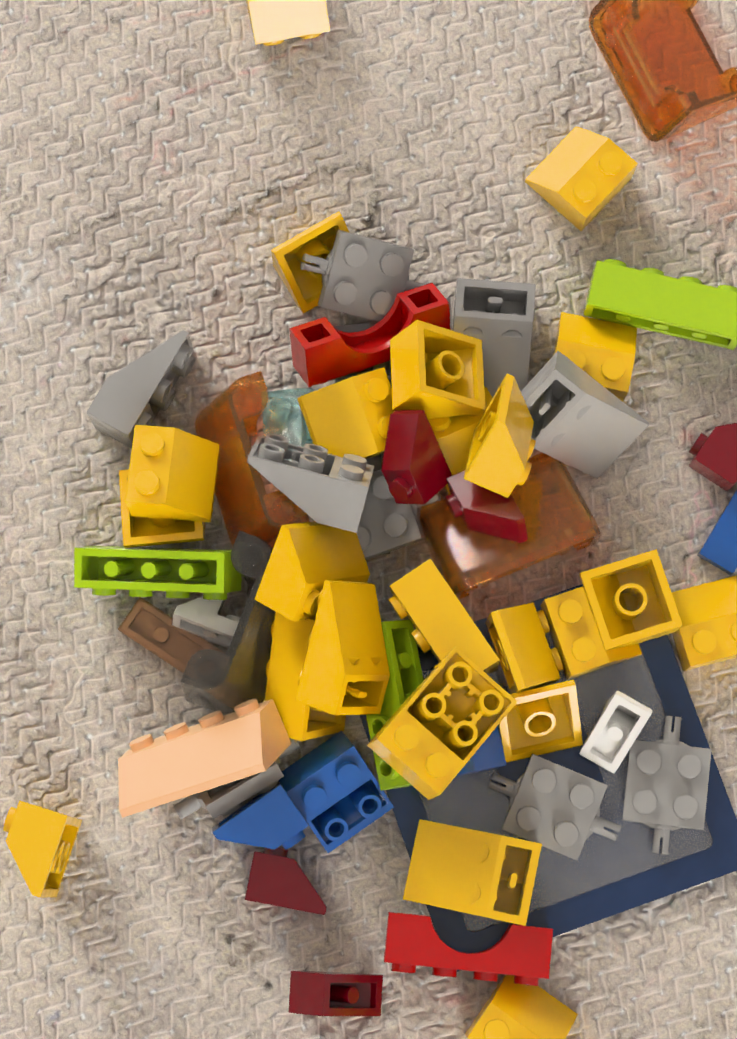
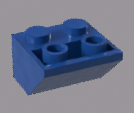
M342 731L283 770L284 777L278 780L327 853H330L394 808L385 792L380 790L378 781L355 746Z

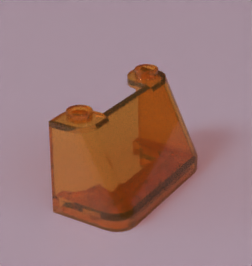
M600 0L589 16L590 31L642 132L649 140L658 142L668 139L737 107V66L723 72L691 12V9L699 0Z
M261 371L235 380L204 407L195 420L197 436L220 445L215 494L230 542L235 550H242V555L256 556L272 551L282 525L310 522L308 515L280 490L267 494L260 473L247 462L248 455L252 449L249 437L258 434L257 423L259 417L264 412L270 411L268 391Z
M542 452L529 458L528 461L532 466L525 483L522 486L516 484L511 492L525 519L528 540L523 543L468 530L460 516L457 518L452 516L442 495L440 501L421 506L420 523L425 536V543L435 566L458 600L468 597L470 595L469 592L479 588L478 584L482 589L489 586L491 582L559 554L561 556L569 553L572 545L574 549L576 548L577 551L596 544L602 535L600 529L563 462Z

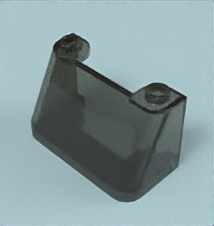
M239 531L232 548V565L237 573L241 574L247 582L248 599L227 654L211 649L196 652L188 661L180 681L186 701L213 711L220 710L224 715L235 712L234 707L245 701L256 698L258 703H262L265 699L267 684L266 666L270 659L272 644L271 625L275 619V611L256 601L255 596L273 548L259 537Z

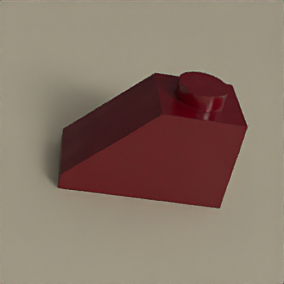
M395 410L390 414L381 471L396 504L425 505L448 484L447 478L452 476L424 410Z
M737 423L716 426L709 436L701 433L689 450V453L695 456L689 467L726 492L737 481Z
M465 470L447 478L450 494L445 496L447 506L454 518L459 516L462 518L468 530L519 543L528 540L524 516L511 494L507 498L465 480Z
M278 847L275 850L264 848L263 853L254 851L245 900L326 915V904L297 861L287 857L288 849L285 850Z
M291 971L288 1013L314 1016H381L383 975Z

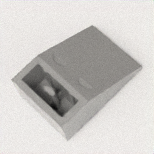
M457 278L452 331L482 340L484 388L487 387L493 398L508 373L515 377L519 389L522 391L528 383L536 284Z
M181 331L106 378L87 410V414L95 429L132 449L135 425L156 426L153 421L160 409L166 411L175 397L176 391L173 387L180 376L186 378L195 363L196 358L192 356L194 350L188 332Z
M559 351L554 354L521 391L534 421L531 438L536 440L534 449L597 479L649 426V422Z
M266 434L265 437L258 435L247 459V462L315 522L357 533L374 465L367 464L365 458L354 454H344L343 457L328 454L326 448L315 444H305L304 447L289 444V439L281 435Z

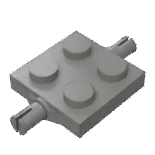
M339 229L333 249L326 259L305 253L302 259L316 265L301 262L300 266L301 270L322 274L323 287L318 301L320 307L375 321H381L386 316L398 293L426 285L409 280V268L414 249Z
M381 469L372 474L357 531L365 560L425 540L420 523V507L424 505L396 504ZM437 493L425 505L440 501L441 495Z
M665 716L663 739L653 742L635 740L629 749L622 821L643 823L654 829L651 853L659 854L660 838H662L661 854L669 855L670 831L681 828L704 830L712 749L691 747L680 742L682 718L676 716L674 718L673 732H671L673 716Z
M289 738L292 744L266 771L190 795L180 802L173 804L174 809L181 820L201 807L207 809L213 819L220 815L227 816L234 813L241 807L243 801L255 794L260 795L270 791L276 786L277 781L284 777L278 767L280 759L300 749L297 741Z
M535 754L531 755L525 772L516 782L496 774V772L491 777L492 780L504 784L505 787L490 781L488 789H493L510 797L509 811L502 825V829L531 842L541 843L543 847L574 860H578L585 841L593 832L613 841H616L618 837L616 833L608 831L604 827L620 832L621 825L599 817L600 804L608 785Z

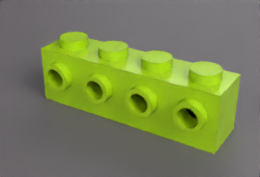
M606 259L604 262L597 260L592 272L583 316L734 350L737 346L736 287L729 285L712 287L704 285L701 280L689 276H683L680 279L664 276L663 271L655 268L638 270L627 267L626 263L616 259Z
M119 546L74 548V588H92V595H116V589L129 590L130 597H152L153 591H166V598H190V592L203 593V599L226 600L227 593L241 591L242 550L124 548Z
M411 620L381 622L390 677L380 714H366L371 739L424 681L417 644L411 635V632L414 631ZM373 751L381 791L412 786Z

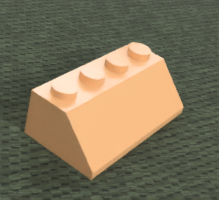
M256 698L234 707L235 712L223 715L220 710L200 718L198 720L200 724L188 727L186 722L166 729L163 732L164 736L153 739L151 734H147L129 743L130 749L118 759L119 811L122 818L266 771L292 744L274 700L271 699L258 703Z

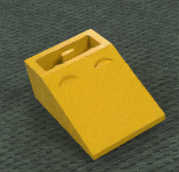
M325 580L317 600L318 609L314 626L307 640L308 650L303 669L298 677V690L295 701L332 715L380 714L390 672L375 584Z
M454 647L395 711L367 746L424 797L430 800L441 795L518 701L462 651Z
M419 819L403 900L526 926L542 844Z

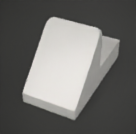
M201 596L176 607L172 626L246 655L254 628L249 627L245 620L237 616H220L219 614L225 600H206Z
M617 690L605 704L599 720L583 744L579 754L615 774L653 710Z

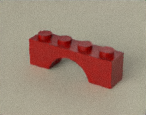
M429 283L398 293L386 316L374 326L363 331H340L334 328L326 317L289 328L293 367L307 386L311 387L391 361L390 340L416 320L451 330L449 302L433 283Z
M388 912L383 961L392 963L391 971L416 973V966L433 967L432 975L456 978L457 970L474 971L473 979L497 982L498 974L514 975L515 984L538 986L539 978L549 979L553 929L509 924L503 936L492 947L476 953H464L450 948L439 938L434 930L430 916Z

